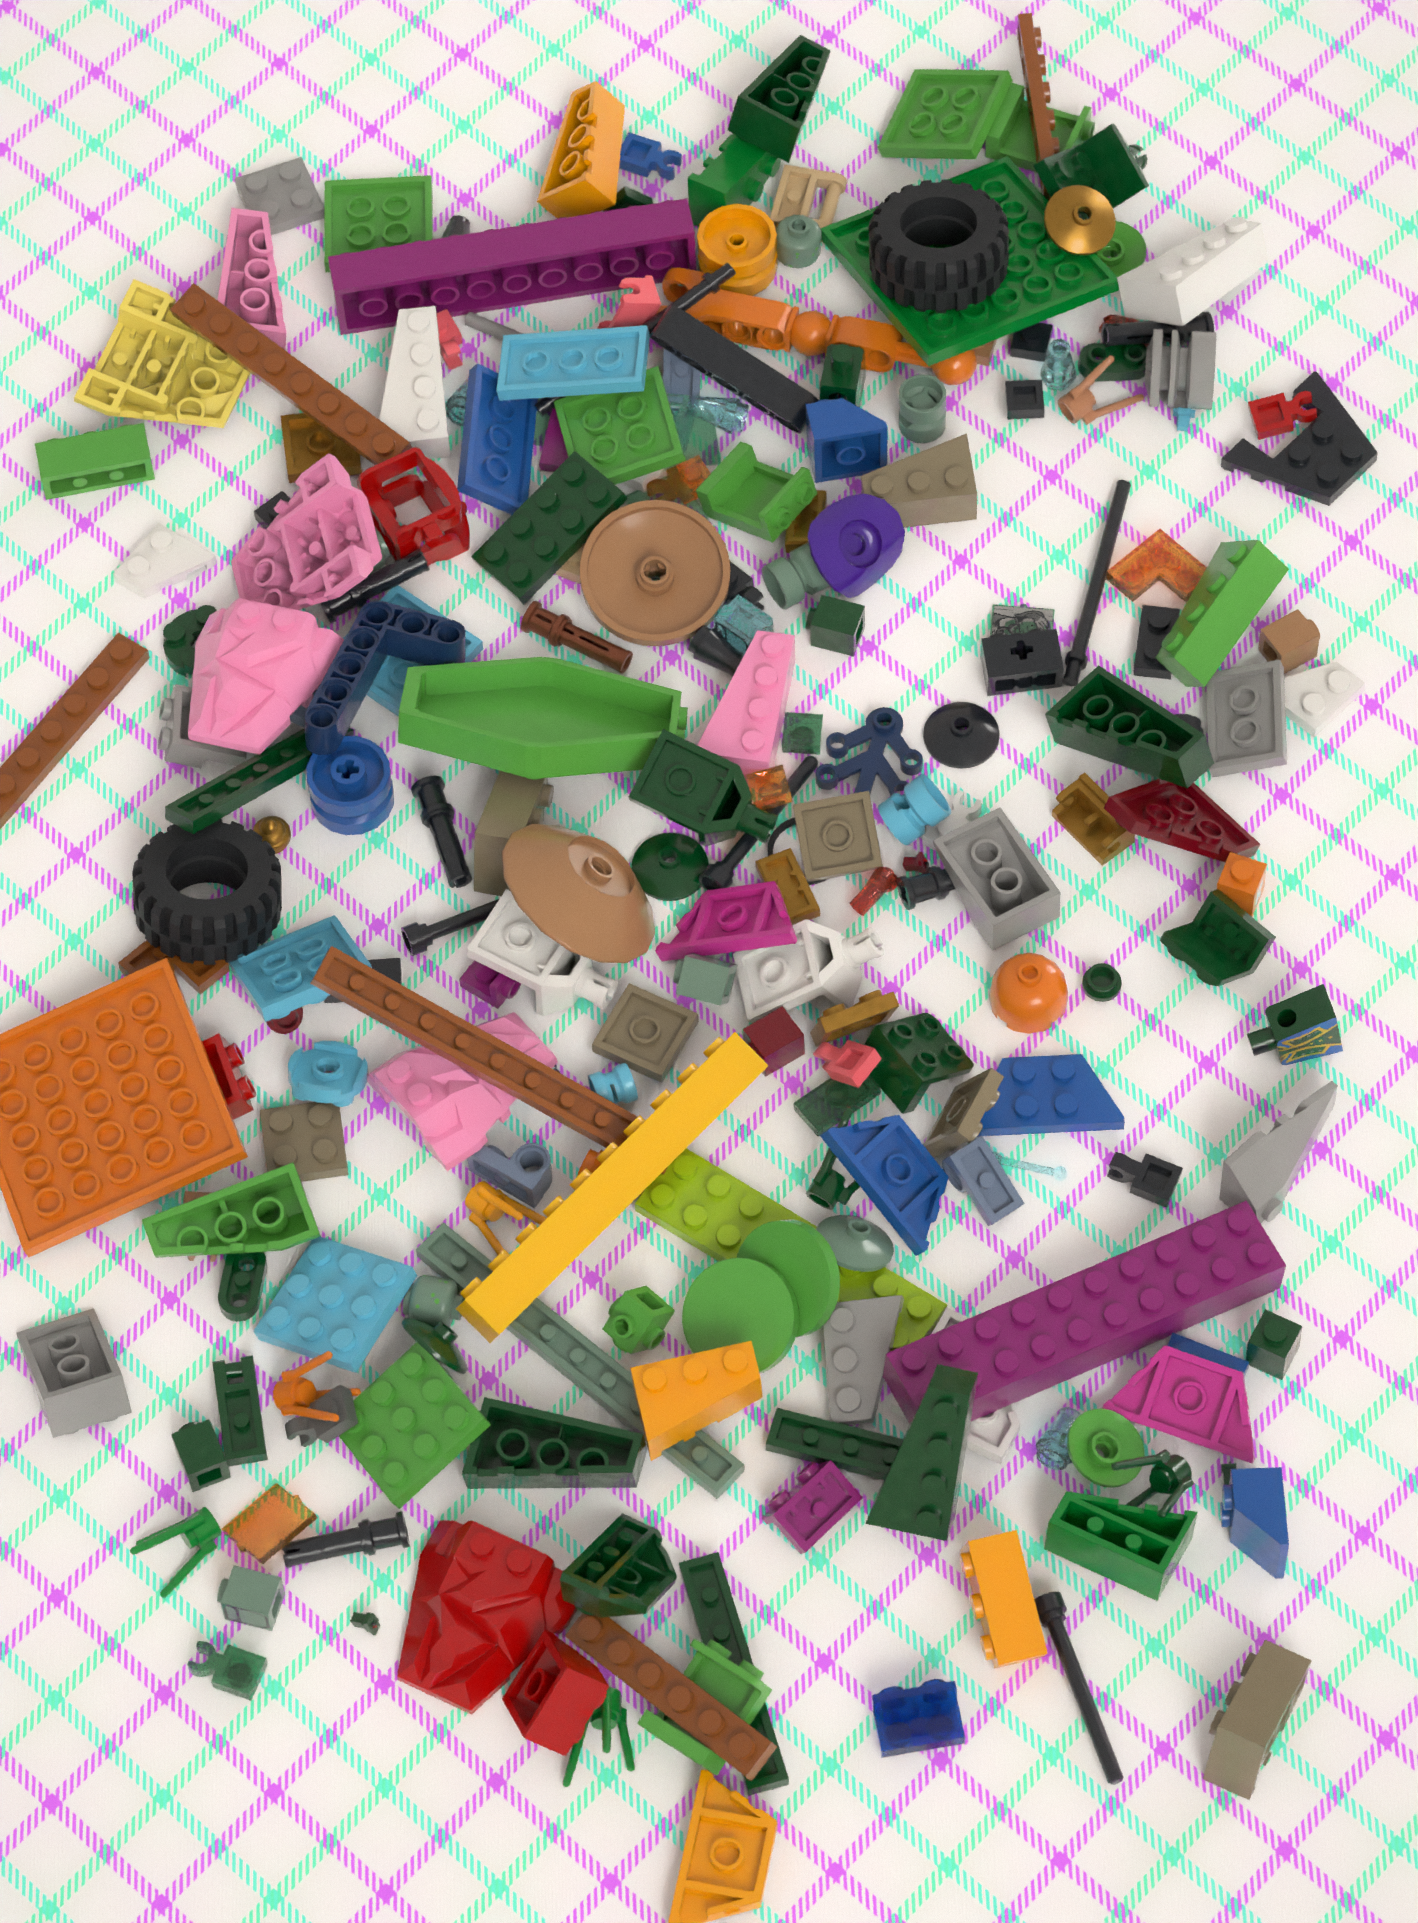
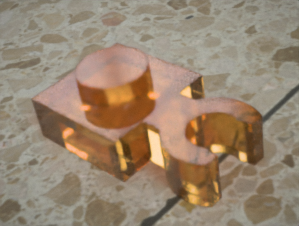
M697 455L667 469V480L654 479L646 485L647 495L650 497L654 494L662 493L664 495L657 497L655 500L671 502L679 497L685 505L698 499L696 489L711 473L700 456Z

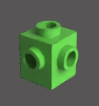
M647 1285L627 1290L610 1306L608 1310L610 1317L602 1330L613 1338L615 1346L624 1352L635 1354L645 1350H653L664 1339L666 1334L664 1328L675 1310Z

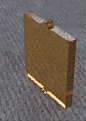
M275 1483L226 1524L222 1531L237 1544L236 1546L241 1553L246 1551L263 1565L313 1523L317 1516L302 1503L299 1495L292 1496Z

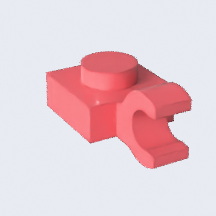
M447 309L437 313L441 356L447 368L451 370L463 365L458 356L461 353L459 345L462 344V335Z
M847 1040L842 1048L822 1042L813 1053L815 1057L825 1061L822 1068L831 1079L857 1088L868 1078L872 1070L882 1059L875 1048L851 1040Z

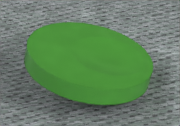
M798 1220L772 1221L754 1229L743 1241L736 1258L759 1260L778 1270L791 1285L798 1302L799 1327L796 1338L816 1332L832 1315L839 1297V1268L829 1243L815 1228Z
M749 1258L725 1259L706 1268L691 1284L682 1310L684 1335L693 1353L752 1341L759 1373L761 1374L776 1366L791 1349L799 1327L798 1302L786 1278L769 1264Z

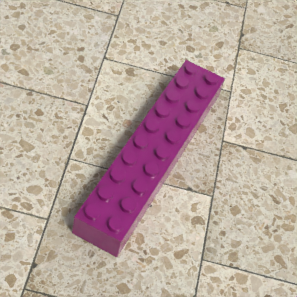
M687 198L328 256L341 335L395 327L400 309L436 306V313L447 309L451 317L467 315L469 312L481 313L621 290L623 288H620L619 284L624 278H644L645 275H652L654 283L658 284L663 282L665 274L671 268L697 271L695 231Z
M1246 1200L888 1352L885 1356L883 1378L910 1424L937 1364L978 1372L971 1421H974L1169 1337L1172 1333H1178L1280 1289L1286 1264Z

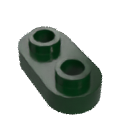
M1091 343L1081 350L1077 367L1080 374L1086 378L1108 356L1112 355L1114 356V361L1095 381L1139 380L1145 377L1148 348L1143 344L1105 347L1103 343ZM1094 357H1101L1102 359H1101V360H1098V359H1095Z
M264 1252L227 1254L218 1292L220 1311L227 1319L241 1322L252 1318L257 1313L267 1273V1260ZM246 1264L254 1266L250 1271L241 1270ZM238 1300L246 1301V1304L242 1307L233 1306L234 1302Z

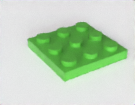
M914 69L877 147L882 158L976 160L1013 81L1009 71Z
M432 175L325 180L324 264L326 272H330L328 256L340 255L346 252L353 253L372 250L383 246L390 247L408 244L415 241L433 240Z
M658 366L646 370L644 391L567 396L554 401L568 457L574 451L577 452L615 485L686 461L662 373Z
M416 1342L353 1400L358 1424L339 1435V1437L392 1504L401 1509L491 1424L442 1364Z

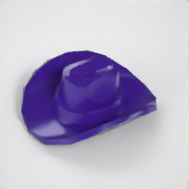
M868 494L847 496L828 506L812 521L808 532L810 554L821 576L835 592L847 598L856 597L881 579L895 564L902 553L905 530L899 513L885 499Z

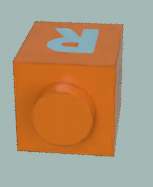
M1230 852L1218 880L1217 889L1253 917L1265 887L1267 864Z

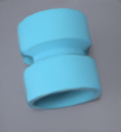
M920 774L905 785L903 795L894 793L878 805V810L884 823L892 834L905 846L910 845L925 834L926 825L934 827L951 815V809L945 797L933 781L924 774Z

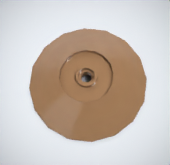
M531 824L510 835L502 851L504 879L519 908L541 932L568 951L599 963H628L647 953L655 935L653 909L629 863L618 850L605 841L559 825Z

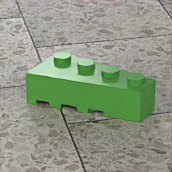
M1259 540L1221 542L1172 630L1162 641V647L1156 659L1186 687H1205L1289 568Z

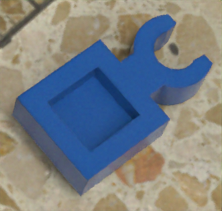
M628 132L621 145L619 169L647 178L653 170L658 172V175L665 180H674V168L667 165L681 166L682 154L675 150L662 152L661 142Z

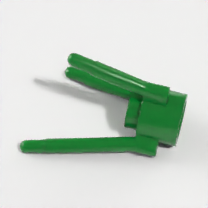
M206 1507L201 1508L178 1523L138 1540L136 1546L130 1549L131 1554L136 1555L178 1535L181 1536L190 1549L195 1546L199 1547V1550L160 1592L162 1598H166L206 1555L217 1549L213 1540L221 1536L222 1532L216 1519Z
M613 1687L607 1689V1695L603 1704L592 1713L585 1725L582 1738L578 1743L573 1744L562 1782L564 1787H569L589 1722H591L593 1728L602 1730V1750L606 1754L611 1751V1730L618 1725L627 1770L630 1772L634 1771L635 1764L627 1727V1709L622 1707V1694L618 1689Z

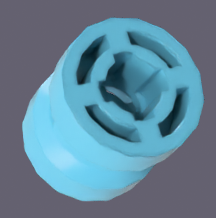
M626 1063L614 1066L611 1072L605 1074L599 1071L588 1075L590 1090L613 1103L622 1101L625 1104L638 1100L635 1082Z

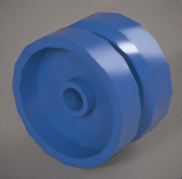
M344 736L335 752L327 755L312 754L306 767L307 785L310 793L311 808L320 824L328 830L342 835H360L378 828L389 817L394 806V788L391 779L390 762L381 747L369 739L358 736Z

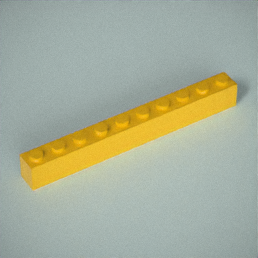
M736 1032L726 1041L719 1036L703 1052L708 1059L700 1067L692 1062L676 1078L682 1085L673 1094L666 1088L650 1104L655 1111L646 1120L639 1115L623 1131L628 1138L619 1147L613 1141L596 1158L601 1165L593 1173L585 1168L569 1184L574 1192L566 1200L558 1195L542 1211L547 1219L540 1226L537 1227L531 1222L515 1238L520 1245L511 1254L504 1249L487 1266L492 1273L483 1282L476 1276L459 1293L465 1300L456 1310L489 1343L495 1340L769 1066Z

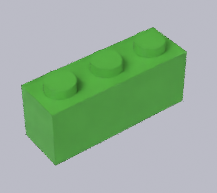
M144 423L127 424L119 428L97 432L89 431L81 435L52 438L44 442L35 443L40 477L46 500L155 480Z

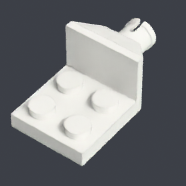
M507 889L466 949L467 957L535 990L536 1013L541 1016L569 1008L575 1004L579 997L585 998L597 1004L598 1007L605 1009L609 1005V1001L606 998L612 1000L617 989L618 982L616 980L599 974L592 969L591 959L568 951L541 932L519 908L511 891Z
M805 919L793 925L797 937L796 944L733 953L734 962L738 965L736 971L748 1021L754 1023L782 1006L786 1011H789L821 995H824L836 1005L844 1003L846 1009L853 1007L863 978L860 966L884 955L882 947L876 948L883 945L875 929L869 927L855 936L845 938L836 930Z

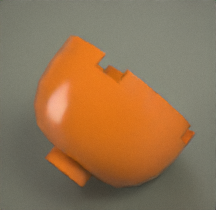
M1023 953L1004 961L996 970L992 978L989 1001L992 1013L996 1018L998 1015L1002 1021L1006 1022L1007 1028L1016 1032L1031 1034L1043 1032L1051 1028V1024L1059 1017L1060 1019L1062 1018L1068 1002V988L1064 973L1055 962L1041 954Z

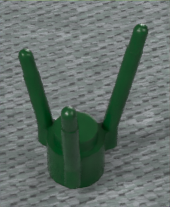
M847 1107L837 1126L838 1128L848 1126L853 1112L852 1108ZM828 1148L821 1167L805 1194L819 1206L833 1210L837 1202L847 1205L853 1193L860 1186L854 1180L847 1188L844 1187L845 1177L832 1169L837 1157L830 1148Z
M1166 1449L1156 1455L1112 1463L1111 1468L1115 1471L1154 1465L1149 1476L1151 1486L1126 1505L1139 1507L1157 1493L1171 1494L1158 1513L1161 1518L1166 1517L1185 1490L1194 1484L1191 1479L1192 1471L1189 1463L1180 1455H1170Z

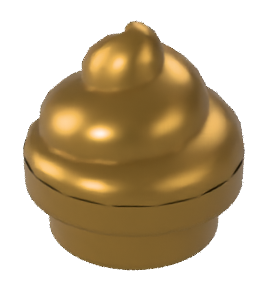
M278 816L263 817L253 827V831L262 836V842L267 841L271 845L275 854L282 852L291 840V830L288 823Z

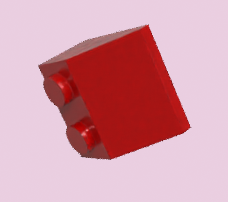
M544 1630L504 1694L502 1701L524 1739L566 1757L573 1744L578 1743L582 1738L585 1725L594 1710L603 1704L609 1685L595 1664L552 1632Z

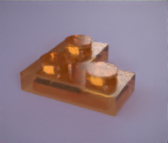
M1158 529L1107 570L1106 580L1132 602L1158 581H1161L1187 603L1207 567L1162 529Z

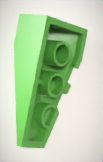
M294 1163L142 1219L155 1258L283 1251L320 1237L313 1211Z

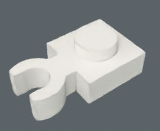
M958 791L952 800L951 815L936 826H929L922 836V844L936 851L933 840L977 819L981 814L982 800L977 799L972 807H963L964 792Z

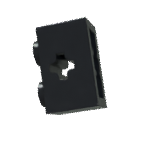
M1036 628L1026 633L1012 635L997 633L988 638H981L980 658L987 696L1062 687L1064 666L1057 629L1045 630Z

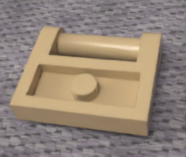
M784 164L770 214L775 230L779 222L788 216H810L817 187L824 188L827 192L820 217L813 220L818 223L820 228L832 224L840 194H843L846 189L847 178L835 172Z

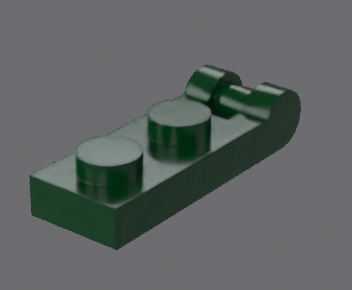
M253 1355L241 1357V1361L225 1363V1360L213 1361L223 1446L228 1467L268 1460ZM242 1377L244 1379V1382L228 1384L229 1379Z

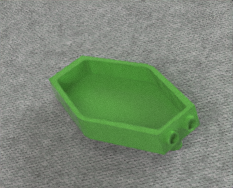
M529 657L416 666L407 668L399 708L398 743L533 780L636 771L643 769L663 729L685 739L688 707H681L682 691L558 658Z

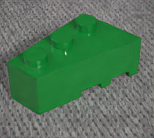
M732 133L719 146V151L722 153L716 159L708 157L703 162V167L706 169L700 175L692 173L687 178L689 209L693 225L699 227L708 213L721 206L731 204L751 205L752 202H757L763 193L764 184L768 178L774 177L777 174L781 159L752 143L741 140L739 136Z
M1066 1491L1048 1522L1044 1549L1158 1601L1192 1540L1198 1512L1185 1510L1184 1514L1169 1512L1166 1517L1161 1518L1158 1514L1157 1505L1145 1504L1144 1508L1118 1504L1119 1499Z

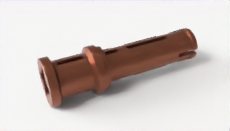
M536 600L529 605L522 618L521 631L525 633L532 631L548 639V643L554 647H559L563 644L617 670L621 674L628 669L632 661V651H627L573 625L568 615L561 614L559 616L542 608L541 602Z

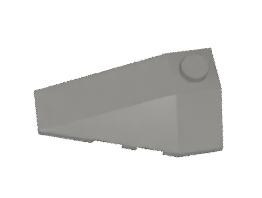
M1333 1081L1329 1082L1303 1100L1295 1110L1292 1118H1289L1284 1113L1275 1120L1274 1127L1267 1135L1261 1130L1258 1131L1223 1161L1219 1199L1230 1208L1247 1200L1260 1223L1264 1220L1270 1222L1277 1217L1284 1206L1283 1202L1335 1106L1338 1085Z

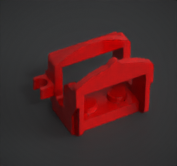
M417 447L411 448L363 471L358 477L357 487L367 497L375 530H378L382 535L389 553L395 561L420 548L427 564L431 565L437 561L449 560L470 549V529L466 516L467 505L460 500L458 489L451 477L437 463L426 457L421 449ZM416 466L420 468L427 479L421 481L418 475L409 474L382 486L384 481ZM421 496L432 514L408 525L403 524L400 526L396 520L395 507Z

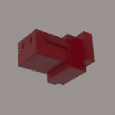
M918 852L916 857H904L902 866L905 871L925 873L929 868V862L923 852Z

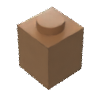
M1297 609L1260 629L1258 651L1267 662L1280 660L1284 667V674L1317 657L1320 632L1317 625L1311 619L1307 620L1300 610Z

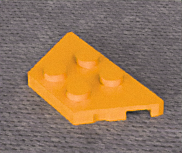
M701 1769L668 1923H705L758 1909L762 1906L778 1821L762 1809H756L751 1806L747 1798L736 1790L732 1792L714 1779V1774L704 1769Z

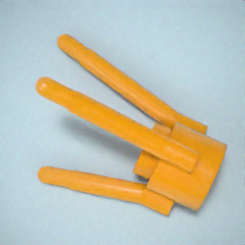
M481 1181L472 1187L465 1198V1206L472 1211L469 1220L479 1228L497 1255L504 1248L486 1224L487 1220L495 1222L504 1213L516 1220H522L524 1215L540 1225L547 1219L509 1198L501 1190H496L486 1181Z

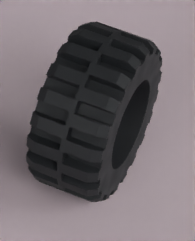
M942 179L939 183H932V180L921 181L920 185L913 186V184L902 187L899 193L894 191L873 212V217L869 223V266L872 272V279L888 298H895L897 304L907 308L910 305L916 311L925 313L926 310H936V313H946L949 309H955L956 312L965 310L969 304L976 306L986 299V295L991 296L1000 287V284L1007 275L1009 255L1007 216L1002 211V207L993 198L990 199V196L980 188L976 191L970 184L963 182L960 185L953 184L952 180ZM935 244L951 245V247L930 248L925 246Z
M219 819L192 834L173 824L167 828L166 833L160 831L149 840V844H145L137 855L138 859L134 862L132 870L133 907L136 924L139 931L145 934V939L155 948L160 946V951L171 958L175 955L180 956L182 962L191 964L194 963V960L204 961V965H215V961L225 960L228 963L237 960L238 955L242 953L247 956L258 949L257 943L263 945L272 936V931L277 928L282 910L280 861L275 856V851L267 841L262 842V836L252 829L246 831L240 823L232 821L230 824L223 823L222 819ZM199 883H217L236 890L227 896L216 899H197L180 893L184 888Z

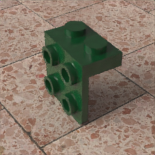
M1217 889L1209 893L1192 922L1165 931L1160 941L1167 947L1171 956L1184 961L1194 969L1201 981L1208 985L1221 986L1253 974L1276 936Z
M921 1013L876 1025L864 1043L866 1046L875 1048L882 1058L870 1073L871 1078L902 1114L915 1110L930 1084L968 1074L974 1067V1063L966 1055L964 1049L946 1032L939 1020L929 1013Z

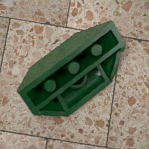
M622 1513L562 1572L560 1585L563 1600L575 1605V1608L581 1613L596 1615L600 1618L646 1614L675 1584L677 1578L669 1554L661 1544L663 1539L660 1531Z

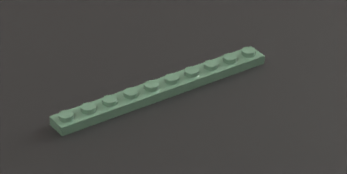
M444 1222L416 1249L417 1257L443 1278L455 1281L460 1292L476 1276L483 1282L492 1273L487 1267L492 1261ZM536 1298L506 1328L633 1432L644 1434L631 1373L540 1299ZM703 1430L695 1432L696 1436L684 1442L681 1440L662 1451V1455L716 1499L745 1471L744 1463Z

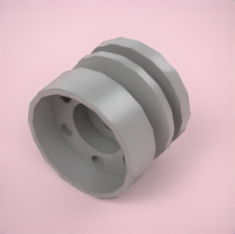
M1153 329V337L1146 353L1145 387L1149 397V407H1158L1159 390L1168 391L1167 408H1173L1177 392L1181 391L1185 392L1188 409L1212 410L1217 332L1192 331L1188 347H1180L1178 330H1172L1171 346H1162L1163 329Z

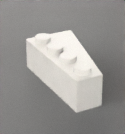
M1244 217L1230 218L1223 224L1117 277L1125 317L1178 326L1187 324L1269 262L1262 222L1248 221Z
M436 306L399 310L379 416L380 421L408 440L413 448L421 449L429 459L451 457Z

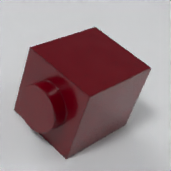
M783 1006L743 1029V1040L769 1065L762 1072L765 1077L805 1054L804 1034Z

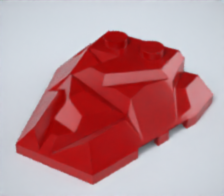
M440 1520L420 1554L398 1667V1681L472 1715L510 1680V1674L527 1659L544 1630L559 1635L569 1626L577 1609L575 1605L564 1601L562 1598L560 1577L563 1570L555 1567V1562L549 1555L478 1522L467 1521L465 1524H461L454 1520Z

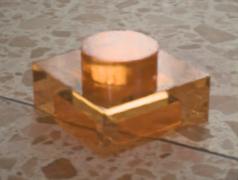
M783 764L746 774L747 783L752 794V801L756 807L765 810L793 802Z

